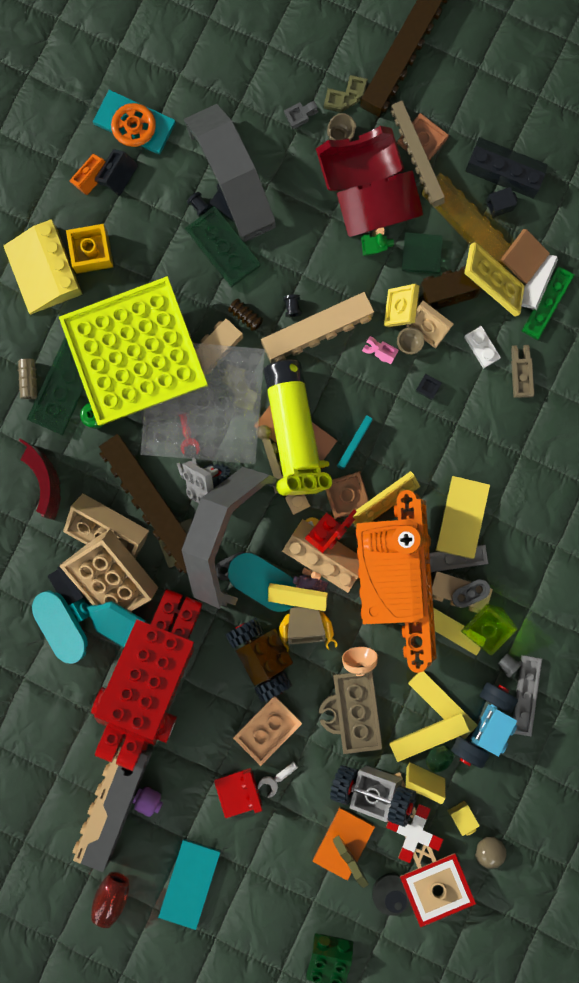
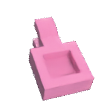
M371 336L368 338L367 343L371 344L372 347L365 345L362 350L368 354L375 352L376 357L389 364H392L399 351L383 341L382 343L377 342Z

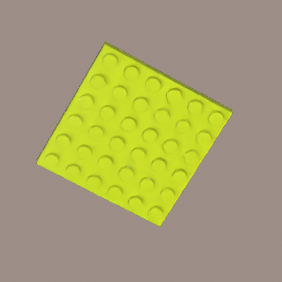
M168 276L59 317L98 426L208 386Z

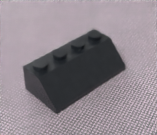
M479 137L465 172L505 188L511 187L512 191L534 199L540 189L548 164Z

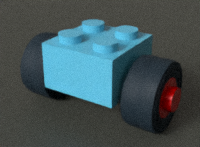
M490 683L485 684L480 697L490 702L491 705L488 704L478 726L470 738L472 741L470 742L462 737H458L451 749L454 754L460 757L461 762L468 766L472 764L478 768H483L490 755L487 751L498 757L500 753L503 754L505 752L509 736H512L517 729V720L498 710V707L508 713L513 712L518 699L509 694L510 690L501 685L496 687Z

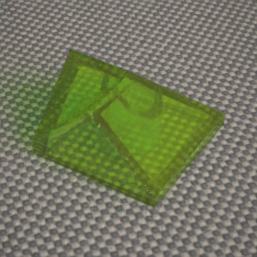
M486 604L461 632L492 656L517 631V627L503 608Z

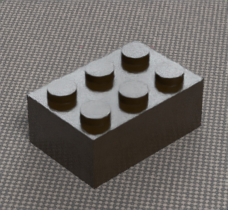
M463 266L456 272L449 270L442 273V276L439 277L429 276L424 278L419 287L418 297L420 304L424 301L437 310L477 298L482 288L465 274L466 266Z

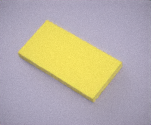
M476 242L472 243L469 248L465 274L513 316L520 315L525 285Z
M452 476L436 551L469 559L475 558L490 488L489 484Z

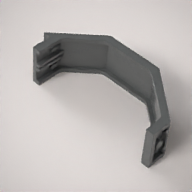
M218 104L183 119L191 140L196 138L220 185L238 229L241 242H247L276 228L275 219L256 168L232 120Z
M241 467L201 498L182 548L194 598L220 609L221 605L227 606L228 603L236 605L237 597L228 595V593L220 590L215 567L216 554L232 512L264 485L269 484L276 487V482L279 479L262 472Z

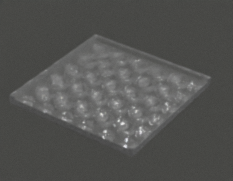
M193 343L208 386L144 409L140 455L256 464L265 349Z

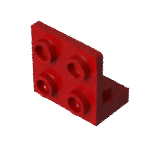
M354 509L342 524L326 512L305 539L321 553H324L327 548L331 550L347 531L345 526L349 528L356 520L353 516L357 511Z
M251 768L214 780L225 818L254 810V813L262 811V801Z

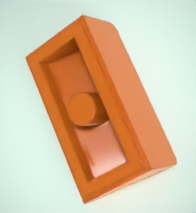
M92 154L70 179V183L85 195H88L98 184L95 178L105 163L104 159Z

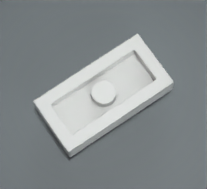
M482 326L464 336L483 369L501 358Z

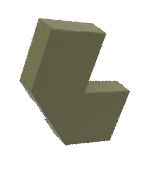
M350 75L346 92L328 88L324 109L343 112L360 102L365 93L368 79Z
M338 835L333 839V842L340 856L348 864L358 884L365 888L369 883L347 845Z

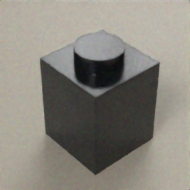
M511 187L489 194L486 200L492 218L513 211L518 202L515 192H512Z

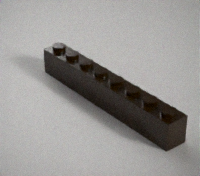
M449 0L416 1L361 99L360 108L379 118L382 112L386 113L391 103L389 101L391 96L395 97L397 94L400 80L404 81L406 78L408 66H412L415 62L417 50L421 51L425 43L424 38L426 34L430 35L434 27V20H438L443 11L441 7L443 4H447Z
M116 434L99 446L102 451L99 453L105 463L109 461L112 466L110 471L115 478L119 477L123 483L120 485L126 494L130 492L133 497L131 501L136 509L141 508L144 513L142 515L147 525L151 524L155 530L152 532L157 540L160 541L162 539L166 545L163 547L169 557L173 555L177 561L174 565L180 573L183 571L187 574L182 554V548L187 537L185 530L179 524L180 522L122 437Z

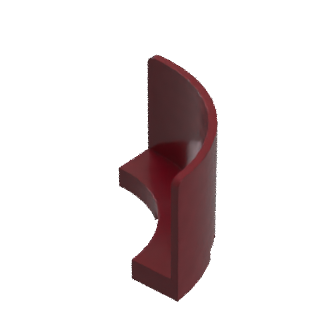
M379 126L370 132L360 135L359 140L352 142L349 139L327 140L316 148L325 183L329 191H344L356 186H362L376 180L392 177L404 169L393 130L390 127Z
M413 170L337 193L349 237L423 215Z
M19 438L18 441L27 446L20 460L32 469L40 486V500L36 512L40 513L44 518L55 520L61 500L58 474L49 458L42 451Z

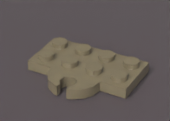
M372 671L364 676H356V674L351 672L334 674L335 694L328 696L319 708V713L322 714L326 710H331L334 713V718L330 721L321 719V725L333 734H341L343 754L382 749Z

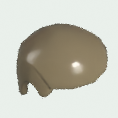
M338 113L330 120L327 135L330 140L349 139L352 141L356 123L348 114Z
M486 837L477 844L475 857L478 863L485 868H498L506 859V848L499 839Z

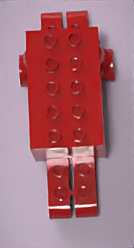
M166 589L151 625L136 619L107 688L102 687L91 710V714H94L96 721L106 726L95 752L96 757L112 763L124 738L125 741L116 760V765L133 771L146 742L155 745L157 740L164 743L168 742L177 716L167 712L194 651V642L190 641L189 638L203 605L202 602L186 597L181 610H179L183 595ZM175 617H177V619H176V621H175V624H174V626H173V628H172V631H171V633H170L169 631H170L171 625H172V623H173Z

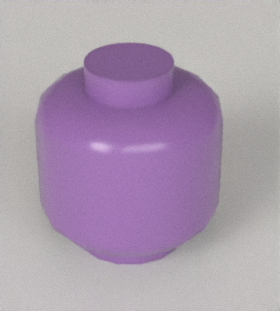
M149 787L139 788L132 802L135 804L134 809L148 817L152 816L154 812L158 814L163 804L160 801L161 794Z

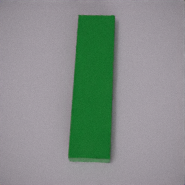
M560 266L556 268L537 310L533 309L521 330L522 332L536 340L540 338L575 275Z

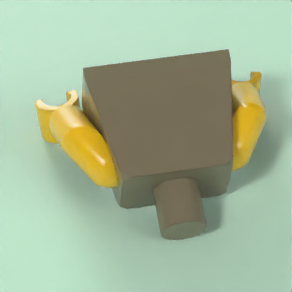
M303 607L291 608L290 614L285 615L279 626V637L287 648V652L289 651V644L325 641V646L329 650L328 643L333 641L335 648L337 647V642L333 638L332 622L322 611Z

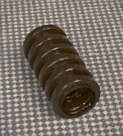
M239 298L235 299L229 306L228 312L233 313L234 317L237 316V319L242 320L243 324L246 323L248 328L251 327V331H256L262 324L263 318L258 317L259 314L254 313L253 309L250 310V307L245 306L244 302L241 303Z

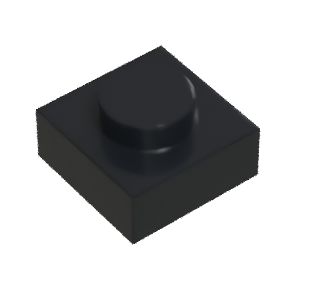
M425 374L416 392L433 400L442 382Z

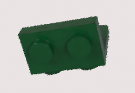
M315 933L306 979L315 983H346L352 964L353 941Z

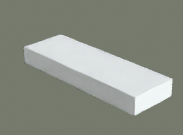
M548 255L530 281L525 285L522 300L523 307L537 310L557 264V256Z

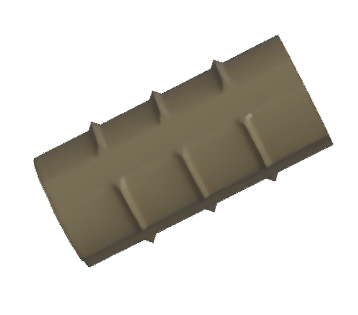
M20 359L18 361L20 399L30 400L37 398V369L34 359Z

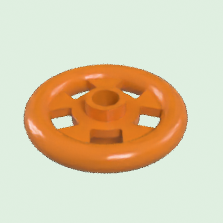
M130 103L120 107L115 112L111 122V129L114 137L121 144L129 147H138L146 144L153 137L156 121L154 115L147 107L137 103ZM136 111L143 114L142 118L134 116ZM127 114L129 117L124 122L121 120V117ZM143 123H148V130H142ZM131 125H137L135 128H131ZM122 127H125V130L127 131V133L124 135H122L119 130ZM140 134V138L132 139L131 135Z

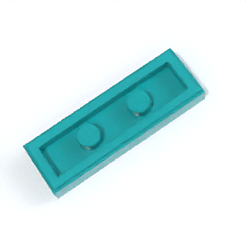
M366 415L339 461L338 468L345 469L372 422L371 417Z

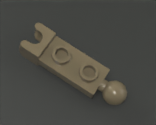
M261 425L257 428L256 435L263 442L273 476L277 479L284 478L281 475V462H277L275 454H278L276 444H271L269 438L271 429L266 425ZM273 486L275 494H277L276 487Z

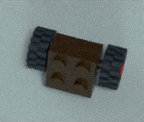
M254 618L247 623L237 626L225 635L232 648L244 642L246 643V645L235 651L253 685L259 684L254 689L262 703L292 686L286 672L281 671L292 665L293 661L275 629L254 640L251 639L263 632L257 618Z

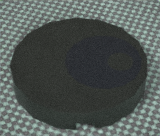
M385 874L375 882L372 889V898L376 908L381 913L388 916H397L409 907L410 901L400 875Z

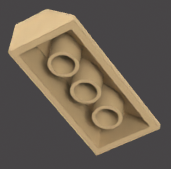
M82 493L70 508L63 532L87 545L97 536L111 529L136 559L146 541L149 530Z
M302 519L282 552L312 571L321 574L323 578L348 593L359 576L357 553L340 542H337L331 550L327 548L324 553H321L305 539L314 526Z

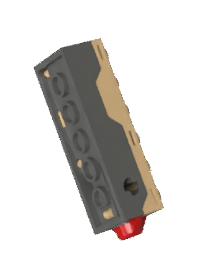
M125 739L121 742L113 762H109L106 765L102 774L105 779H103L102 783H99L95 795L98 797L94 803H91L87 813L90 817L84 822L80 834H83V836L80 837L74 846L72 853L75 856L73 861L104 872L110 863L153 749L148 748L149 743L147 742L133 771L116 765V760Z

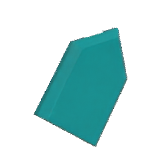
M113 601L87 607L96 632L123 648L136 619L146 622Z

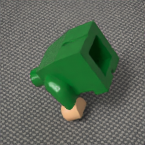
M384 227L374 230L372 232L373 237H370V235L361 237L363 256L375 255L387 250L388 247L394 246L393 239H387V236H383L385 233Z

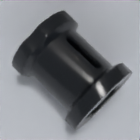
M196 192L190 196L187 203L190 206L192 205L199 217H203L211 210L212 206L205 202L200 192Z
M300 295L284 296L283 300L286 302L287 310L285 317L301 316L302 311L299 309L298 301L300 300Z

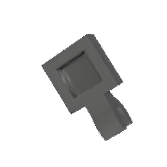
M315 101L305 106H302L299 102L284 110V114L293 130L308 122V116L318 113V107Z

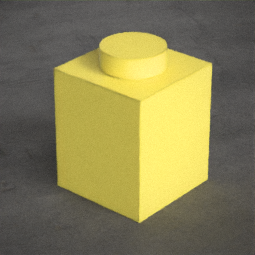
M465 801L448 810L462 836L465 834L468 836L476 832L479 824Z

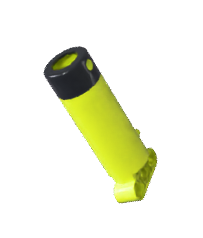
M282 360L271 363L264 368V375L284 477L276 482V490L282 496L316 494L327 490L332 486V479L329 474L321 472L320 468L328 467L329 462L319 460L301 363L297 360Z

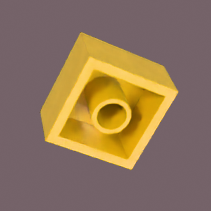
M104 224L66 230L71 264L77 274L114 267L108 231Z

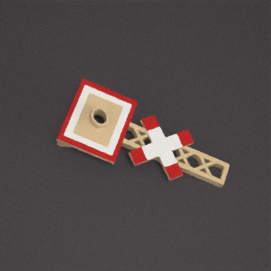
M400 772L393 774L394 776L402 778ZM402 780L401 786L406 788L405 783ZM421 804L418 805L417 810H415V807L412 810L413 815L410 817L413 820L411 824L402 827L388 821L386 828L405 836V841L398 858L410 863L413 857L418 867L416 870L401 875L400 879L420 928L476 904L456 854H451L436 861L432 849L439 851L443 839L424 831L423 828L431 809ZM418 842L423 844L421 850L416 848ZM423 855L432 860V863L423 867L420 864ZM435 885L443 887L442 895L435 896L432 890Z

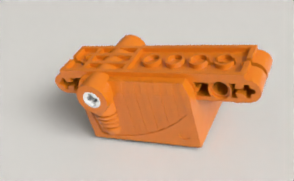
M404 490L398 494L397 505L394 506V515L398 517V520L357 523L356 538L358 540V574L361 586V617L363 624L405 622V626H402V636L406 638V646L403 647L404 658H407L410 670L420 673L431 666L432 662L437 659L429 552L431 538L428 534L426 501L422 500L418 494L410 490ZM410 498H412V502H409V504H407V501H409ZM416 636L421 637L422 645L416 642ZM417 658H419L420 660H423L424 663L421 664V661H418Z

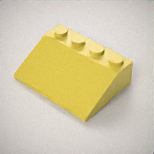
M52 219L31 227L4 245L30 315L83 295L58 229Z

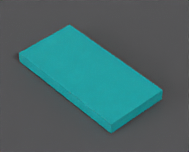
M108 90L93 120V124L112 133L111 122L115 112L126 104L137 102ZM148 108L155 117L156 129L153 137L141 147L160 155L176 121ZM136 111L134 116L142 118L143 114ZM124 114L121 117V120L125 122V120L129 116L127 114ZM143 123L142 130H148V123ZM133 124L131 128H135L137 125ZM125 127L119 129L122 135L127 133ZM140 134L131 135L132 139L140 138Z
M183 839L158 918L196 930L221 850Z

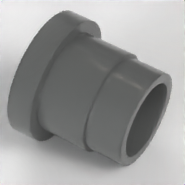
M508 653L498 662L508 677L512 676L522 665L520 661L517 662Z

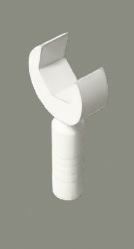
M293 761L278 773L275 778L270 776L263 777L259 781L258 789L263 784H269L272 791L267 798L274 796L278 789L277 782H281L298 768L297 764Z

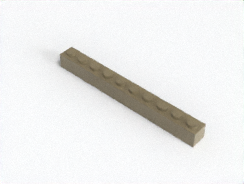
M403 101L392 104L391 115L395 117L394 121L396 126H399L398 130L400 136H403V143L407 145V152L412 156V164L416 165L415 170L420 175L421 184L425 186L424 191L429 195V203L433 207L444 204V194Z

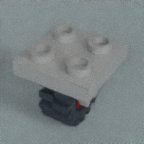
M190 461L183 464L187 496L197 503L200 502L204 495L231 476L230 468L223 464L220 466L219 464H215V466L210 464L209 467L204 466L203 469Z

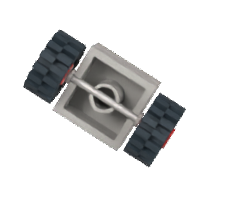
M341 765L338 773L335 774V779H333L330 798L344 805H348L351 801L350 809L384 822L389 821L406 827L413 813L412 810L415 807L416 791L402 787L403 778L365 766L358 771Z

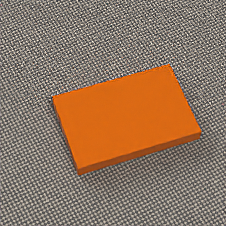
M339 807L313 858V862L348 881L352 872L348 864L340 856L333 839L339 835L355 860L358 861L375 826Z

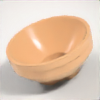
M368 647L351 648L342 656L344 668L356 674V676H364L377 666V653Z

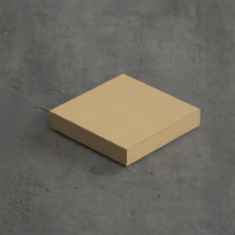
M422 301L416 310L415 323L407 324L406 326L418 329L423 334L424 340L436 349L454 324L426 302Z

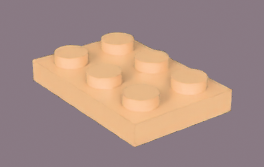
M275 696L252 717L233 739L262 766L302 725V722Z

